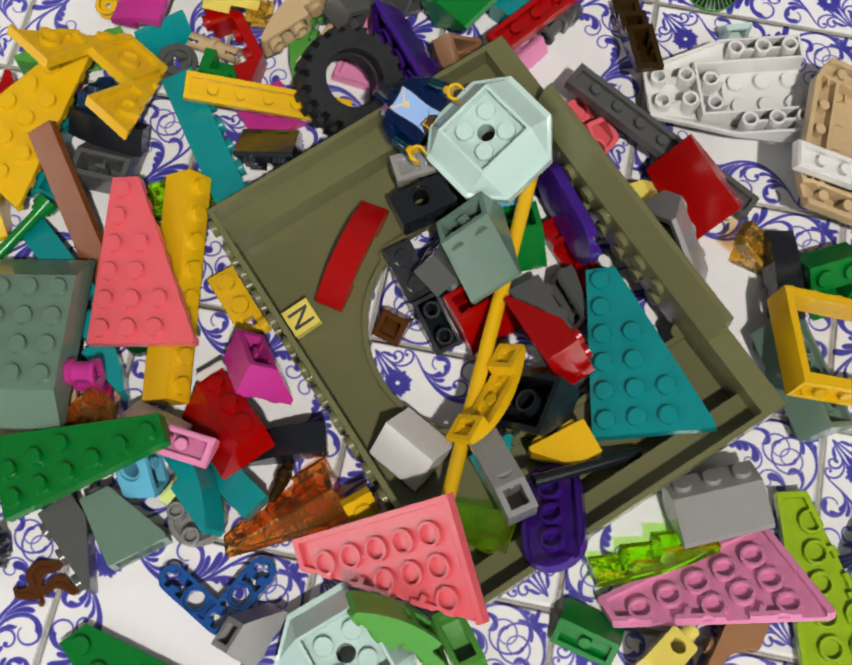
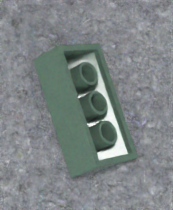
M799 320L810 372L831 375L806 320ZM771 323L750 334L753 340V350L761 358L766 368L764 370L766 378L773 384L776 391L786 402L782 410L786 412L790 421L789 428L791 433L799 442H812L852 428V416L847 406L785 395Z

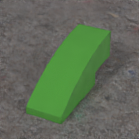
M441 611L429 616L436 626L442 647L451 665H488L486 657L467 620L458 616L453 618L444 615Z

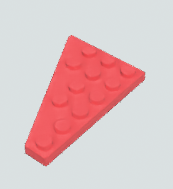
M139 176L112 177L86 344L91 347L198 346L199 339L195 336L190 322V313L185 307L184 295L179 281L175 278L172 270V261L170 255L166 252V243L160 226L156 223L152 211L154 208L147 197L148 191L145 182Z
M453 492L292 540L300 571L310 574L317 573L323 578L349 583V586L368 592L376 591L387 597L406 600L411 605L430 611L438 610L444 615L453 618L457 616L476 622V625L485 624L490 621Z

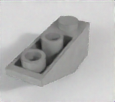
M493 428L490 433L473 445L468 444L506 526H511L537 514L539 505L497 428Z

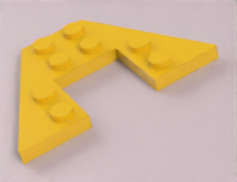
M14 24L8 26L7 34L45 69L89 55L100 67L117 80L118 85L87 95L85 105L123 140H126L168 70V66L132 34H112L97 31L96 35H83L77 29H50L39 26L38 31L18 29Z

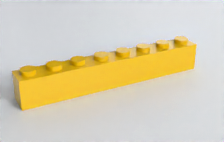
M187 169L166 175L160 229L166 243V252L170 255L172 261V270L175 278L179 281L185 298V307L190 313V322L196 336L208 220L206 210L209 209L212 178L193 169ZM195 346L147 347L141 401L160 406L189 404Z

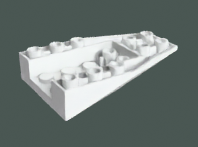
M800 34L719 39L663 60V70L642 72L648 113L658 121L738 138L793 143L801 139L806 102L798 70L805 58Z

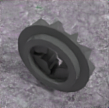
M181 43L170 44L161 49L157 54V57L168 66L164 79L189 67L193 71L198 68L197 54L188 45ZM174 57L181 63V69L174 66Z

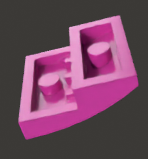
M119 0L111 21L115 24L138 28L139 23L161 28L171 0Z

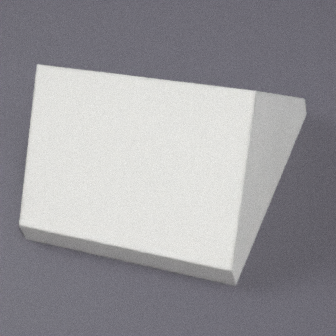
M408 407L385 423L369 454L416 493L452 451L454 444L447 442L444 435Z

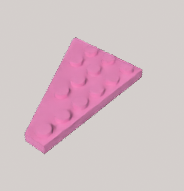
M770 529L713 542L597 597L598 605L613 628L830 621L836 618L835 608Z

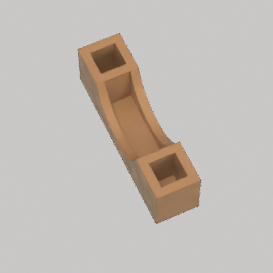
M770 623L719 625L715 637L710 636L703 648L702 653L706 654L702 665H723L734 653L758 651Z

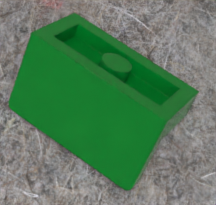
M568 597L551 635L550 642L599 665H611L621 646L625 628H613L603 612Z

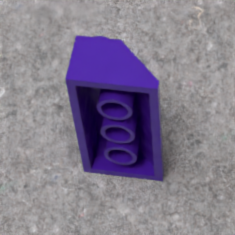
M375 0L373 2L369 34L371 35L375 31L381 35L380 41L383 44L389 42L393 47L390 50L394 57L399 56L401 64L398 65L399 71L403 70L405 80L400 82V85L412 89L438 73L437 65L427 55L422 40L416 37L409 19H405L400 9L381 0Z

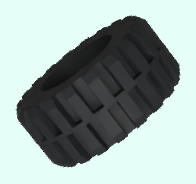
M342 25L338 30L335 27L331 28L323 35L320 34L301 54L302 57L296 64L295 71L297 74L293 77V86L298 89L294 94L296 102H302L304 107L300 111L304 117L309 114L313 118L310 124L316 129L320 126L324 127V133L333 136L335 133L387 104L397 86L396 92L391 99L392 101L403 87L400 85V82L405 80L404 71H399L398 65L401 64L399 56L394 57L390 50L393 47L389 42L383 44L380 41L381 35L375 31L370 35L367 34V28L358 26L355 30H352L351 25ZM335 59L350 60L364 70L370 82V97L365 105L361 107L347 106L333 96L326 79L327 67ZM381 82L391 88L385 99L375 93Z

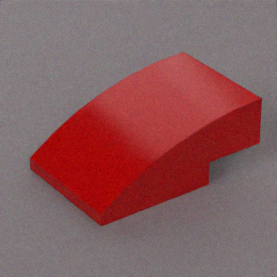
M689 134L646 169L659 193L666 190L679 194L685 199L690 221L696 227L695 234L697 239L701 238L742 207L743 201L726 181V175L692 134Z

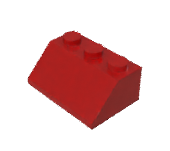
M223 368L196 385L189 404H187L182 415V419L192 424L191 431L216 438L220 441L211 463L223 480L276 446L266 427L245 398L235 393L231 380Z

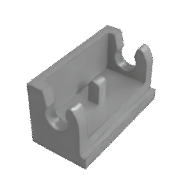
M406 151L389 156L397 188L404 187L403 182L438 172L421 152L414 155V158L420 163L418 166L413 165Z

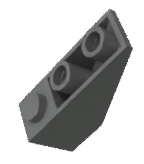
M71 493L38 513L39 518L43 522L39 525V528L49 541L53 539L57 544L58 549L55 550V553L64 566L69 564L75 574L71 578L81 592L86 590L95 595L98 593L95 536L79 499Z

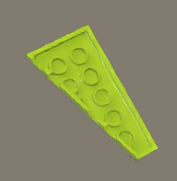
M807 490L775 492L773 500L780 542L836 610V618L830 621L792 622L799 665H852V579L849 573L845 572L838 558L840 555L835 545H832L823 529L824 524Z

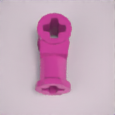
M68 358L65 361L63 377L68 386H72L76 391H85L87 399L93 405H103L111 399L113 388L105 380L107 373L104 370L101 359L93 358L91 361H77L75 358Z

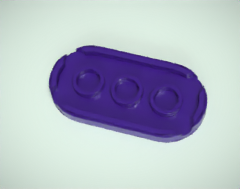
M553 162L538 177L537 182L540 195L574 258L582 265L593 263L598 260L600 255V245H595L594 237L597 236L596 227L566 173L559 164Z
M544 465L533 471L531 475L563 467L565 465ZM579 476L533 488L528 479L527 482L539 506L537 514L520 521L522 552L527 562L538 571L556 573L567 570L583 557L588 546L582 481Z

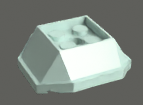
M512 76L472 81L465 88L466 91H462L456 96L462 102L454 103L451 101L439 113L429 129L426 159L467 201L482 191L495 202L511 203L553 163V118ZM485 133H495L494 137L491 140H481L482 136Z
M343 581L287 614L276 663L277 665H416L418 658L414 652H406L401 645L392 651L384 643H376L363 625L357 626L353 623L347 613L349 605L345 594L350 590H365L349 586V583ZM344 646H351L356 650V656L350 663H342L338 660V652Z

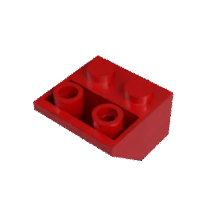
M463 286L444 295L443 303L458 334L472 356L478 353L493 293L474 305L471 303ZM507 304L505 305L496 343L521 329Z

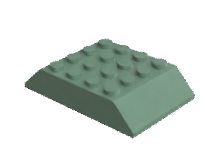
M0 259V429L41 430L65 426L72 386H68L64 381L63 367L68 358H75L76 360L78 358L96 263L94 260Z

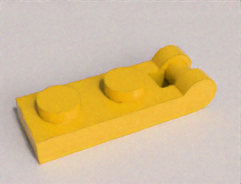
M233 266L207 279L208 284L236 329L258 334L263 333L264 335L272 331L269 323L262 315ZM254 319L256 323L247 328L245 324Z

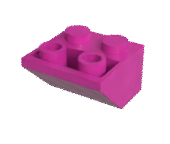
M236 329L223 356L235 393L246 398L255 397L265 399L271 403L291 405L293 398L265 336Z

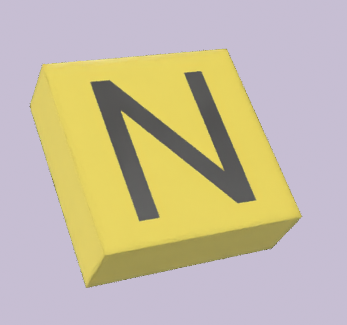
M306 297L281 313L298 340L323 324Z

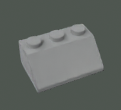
M663 190L646 201L645 204L706 281L708 266L704 258L705 252L699 245L696 237V227L690 221L686 210L687 203L681 195Z
M750 460L687 474L662 489V508L684 549L775 528L776 523L764 481Z

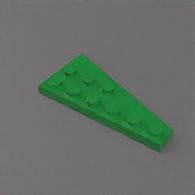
M155 413L0 435V500L4 520L14 522L172 445L165 417Z

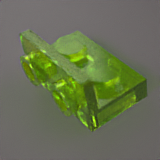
M457 502L456 505L468 545L474 546L487 554H494L495 551L506 554L517 523L507 527L499 510Z

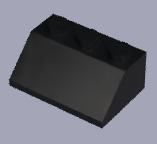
M522 370L513 399L496 426L543 437L570 420L581 392L561 376ZM488 371L486 383L491 376L490 371Z

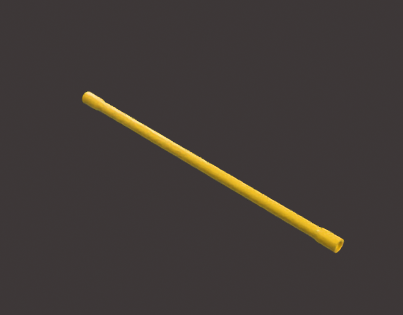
M538 177L519 194L509 231L517 258ZM511 282L493 292L462 414L470 413L485 386L489 371L486 365L494 352L506 305L504 298L508 296ZM454 443L441 495L453 492L456 499L469 449L468 444Z

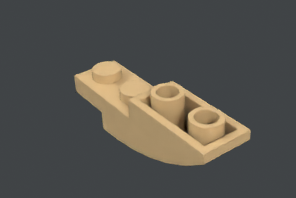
M285 0L270 18L260 38L264 55L269 57L274 53L282 51L285 46L296 39L305 37L312 30L310 20L323 14L327 0Z

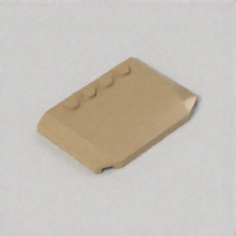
M831 58L810 80L801 140L852 158V65ZM795 170L794 178L802 207L852 226L851 190Z

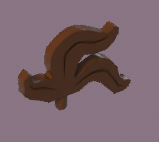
M59 559L58 561H36L26 572V580L29 587L19 589L15 585L13 588L16 598L28 601L37 600L40 607L45 605L44 597L50 595L55 589L64 590L73 596L80 594L81 591L74 587L72 581L63 575L52 577L44 585L47 574L56 573L64 567Z

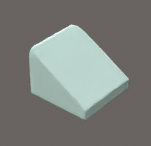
M744 22L717 27L719 39L747 38L753 23Z

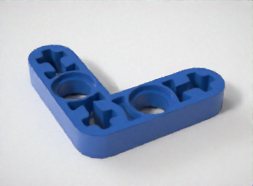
M267 557L255 558L219 599L213 596L179 565L172 564L163 568L159 574L158 582L164 592L207 631L216 636L221 627L217 626L214 629L215 621L212 618L216 614L222 616L228 610L222 605L227 601L233 609L239 612L252 608L275 582L278 571L271 559ZM259 565L263 568L269 565L268 572L270 576L267 579L260 577L255 584L260 587L256 592L244 580L249 577L253 581L258 575L255 569ZM180 572L179 581L188 587L180 599L177 596L182 591L173 584L169 587L167 586L170 582L167 577L171 573L177 575ZM238 588H246L250 592V599L244 605H237L233 602V594ZM197 591L202 592L205 595L203 606L199 609L190 608L188 604L190 595ZM229 612L227 616L224 618V620H226L227 617L233 613Z

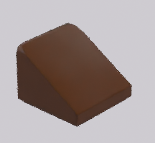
M385 307L372 334L398 347L414 319L393 307Z

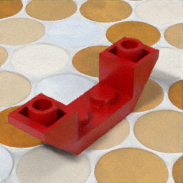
M204 9L205 15L201 16L207 32L212 30L217 38L233 34L236 43H242L244 47L241 50L245 61L233 66L236 75L234 79L260 83L266 71L265 59L243 13L230 9L229 14Z

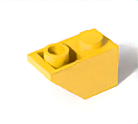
M584 418L577 422L574 419L569 420L558 427V432L550 436L546 434L543 437L538 436L530 442L532 445L528 447V456L531 460L544 464H561L565 466L600 457L602 453L601 447Z

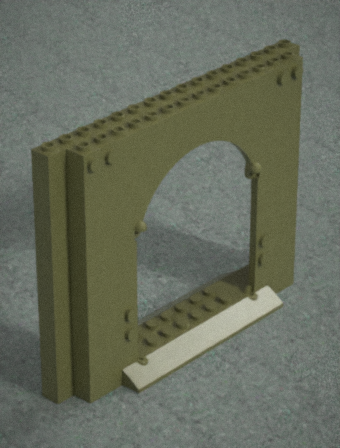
M501 35L410 90L427 104L442 111L452 100L447 94L429 88V81L448 86L456 82L466 88L472 81L512 76L552 115L553 162L559 164L566 173L593 220L597 234L601 238L605 237L611 244L610 248L613 255L619 261L623 260L628 267L627 271L631 279L635 283L642 285L645 289V296L650 304L654 307L657 305L670 322L672 327L670 335L672 338L665 342V345L717 425V432L597 441L602 449L601 456L635 447L641 449L642 456L635 461L579 475L584 488L589 539L779 413L786 405V402L728 329L734 318L553 84L551 83L543 89ZM455 90L453 93V97H456L463 90ZM395 99L390 101L387 106L386 104L206 210L211 218V221L207 223L216 238L222 236L226 242L221 246L231 264L242 278L250 294L256 300L257 305L268 319L274 332L282 341L291 359L296 363L309 387L315 385L311 389L324 411L326 412L331 409L327 414L340 436L347 434L344 441L356 461L361 458L364 461L360 466L372 487L376 484L379 485L380 489L376 492L388 511L440 496L451 456L450 452L415 493L369 454L385 423L408 408L393 394L383 380L373 359L369 342L368 324L371 301L381 275L386 268H389L382 251L407 239L412 240L436 225L435 222L405 236L390 208L388 196H391L398 188L391 169L389 156L405 152L404 149L393 142L394 137L399 136L412 146L416 144L426 146L429 135L428 131L426 136H424L416 126L389 109ZM487 132L482 136L481 140L489 141L494 137L495 133ZM423 177L403 182V186L410 187L418 183ZM445 179L456 199L457 208L467 202ZM419 199L415 202V204L425 205L429 201L426 199ZM366 201L387 209L390 213L379 236H375L353 282L354 289L343 312H339L315 302V298L326 267L346 225L361 202ZM306 297L323 324L298 340L281 313ZM589 391L578 398L570 420L574 419L577 422L584 418L591 430ZM424 419L446 437L450 429L443 428ZM504 428L500 435L502 437L506 434H511L514 430ZM558 428L549 432L547 435L550 436L558 432ZM520 432L513 437L511 454L528 481L533 471L548 464L531 460L528 456V447L532 445L530 442L538 436ZM469 447L455 501L485 605L487 606L539 571L527 562L522 552L520 522L508 527L506 526L495 500L492 499L470 463L469 456L473 453Z

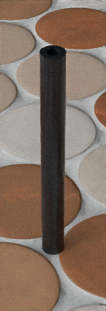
M639 447L533 474L529 478L530 484L535 488L635 461L642 456V451Z

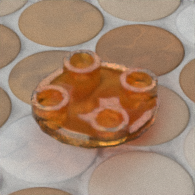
M95 388L86 389L68 407L65 426L115 419L116 409L112 398L107 393Z

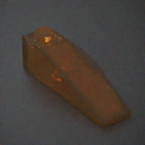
M325 457L320 458L291 478L293 484L278 497L276 502H269L248 523L243 519L224 535L225 554L229 558L327 530L333 525L342 523L347 518L339 502L346 498L347 495Z

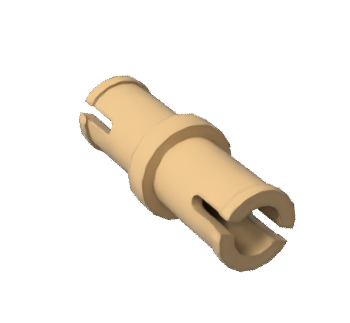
M192 32L189 35V38L198 41V43L187 41V45L192 49L203 53L206 48L215 49L220 59L231 62L234 65L240 63L241 59L232 56V53L242 56L241 48L223 43L217 37L209 38L197 32Z

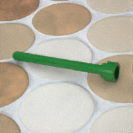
M42 193L33 200L34 204L31 207L33 210L0 244V259H3L41 218L45 219L48 215L51 217L58 209Z

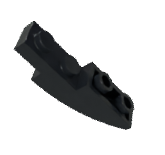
M410 239L382 251L405 304L435 355L438 356L462 344L463 342L440 295L437 297L413 272L420 259Z

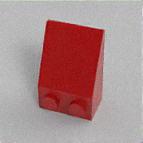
M511 296L504 298L521 329L553 375L561 376L573 385L594 371L589 360L593 355L584 343L585 340L576 326L570 329L560 317Z

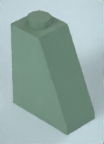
M109 486L95 487L86 493L87 496L79 499L105 562L115 572L173 543L171 538L162 529Z

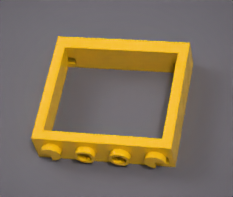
M793 285L780 287L779 290L767 299V305L785 395L852 407V379L810 372L797 312L800 311L852 322V299L840 295L822 293L817 290L798 288Z

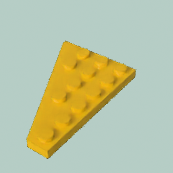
M89 55L46 69L38 63L0 94V194L18 212L24 209L23 202L30 188L33 189L37 181L36 177L42 170L28 132L49 120L56 121L59 131L61 130V124L66 119L69 107L73 105L75 100L73 96L79 84L83 83L86 77L85 73L93 62Z

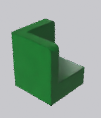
M205 49L198 72L229 78L236 77L234 65L220 62L217 50Z

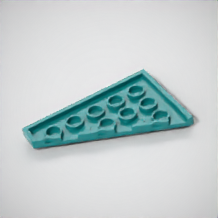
M616 267L586 270L588 348L593 355L589 360L594 368V371L589 374L591 431L597 441L717 432L715 420Z

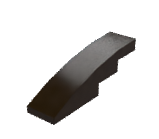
M612 0L611 10L622 45L635 72L663 70L664 63L653 24L648 23L646 12L641 10L639 0Z

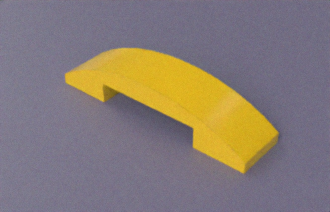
M498 344L486 365L491 376L470 413L458 414L445 437L447 442L473 445L483 439L498 424L509 407L521 378L526 354L524 344Z

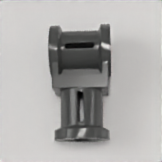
M580 4L573 5L536 34L544 37L546 45H551L559 31L564 34L569 27L575 25L584 7Z

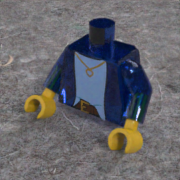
M411 76L407 80H399L394 88L381 80L373 90L372 95L384 102L378 115L382 118L381 126L388 142L404 155H409L413 165H420L419 161L414 158L416 153L421 152L427 157L425 148L420 144L448 100L443 96L447 95L454 103L462 102L459 98L453 97V93L457 89L466 91L461 84L455 82L449 85L448 82L431 76Z

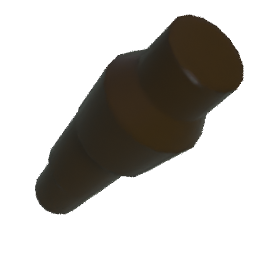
M284 461L282 466L277 469L274 485L268 497L270 502H276L290 482L292 471L295 467L292 462Z

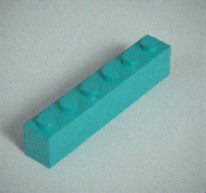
M189 67L161 80L201 173L212 178L210 193L215 204H218L247 187L251 182L245 183L242 177L247 172L241 161H235L233 157L235 146L230 137L225 139L223 133L227 132V129L221 117L216 118L213 113L218 111L217 107L182 100L186 71H193Z

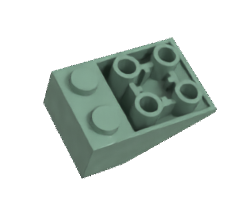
M482 191L436 222L441 245L472 304L475 305L522 275L503 207Z

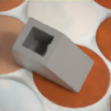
M267 602L231 614L227 617L211 644L244 665H257L264 658L268 646L274 636L281 630L283 622L289 613Z

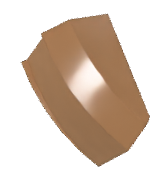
M451 32L432 40L430 45L440 72L483 47L480 37L461 36Z

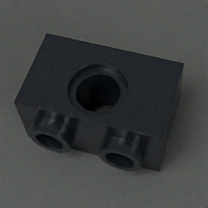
M440 173L426 175L418 183L410 187L398 188L391 196H388L390 208L405 236L441 220L457 208L456 199ZM419 199H426L429 201L425 205L415 204V202Z

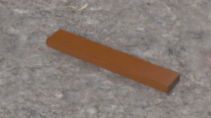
M49 120L28 132V135L80 260H94L96 262L92 279L95 285L103 234L56 121Z

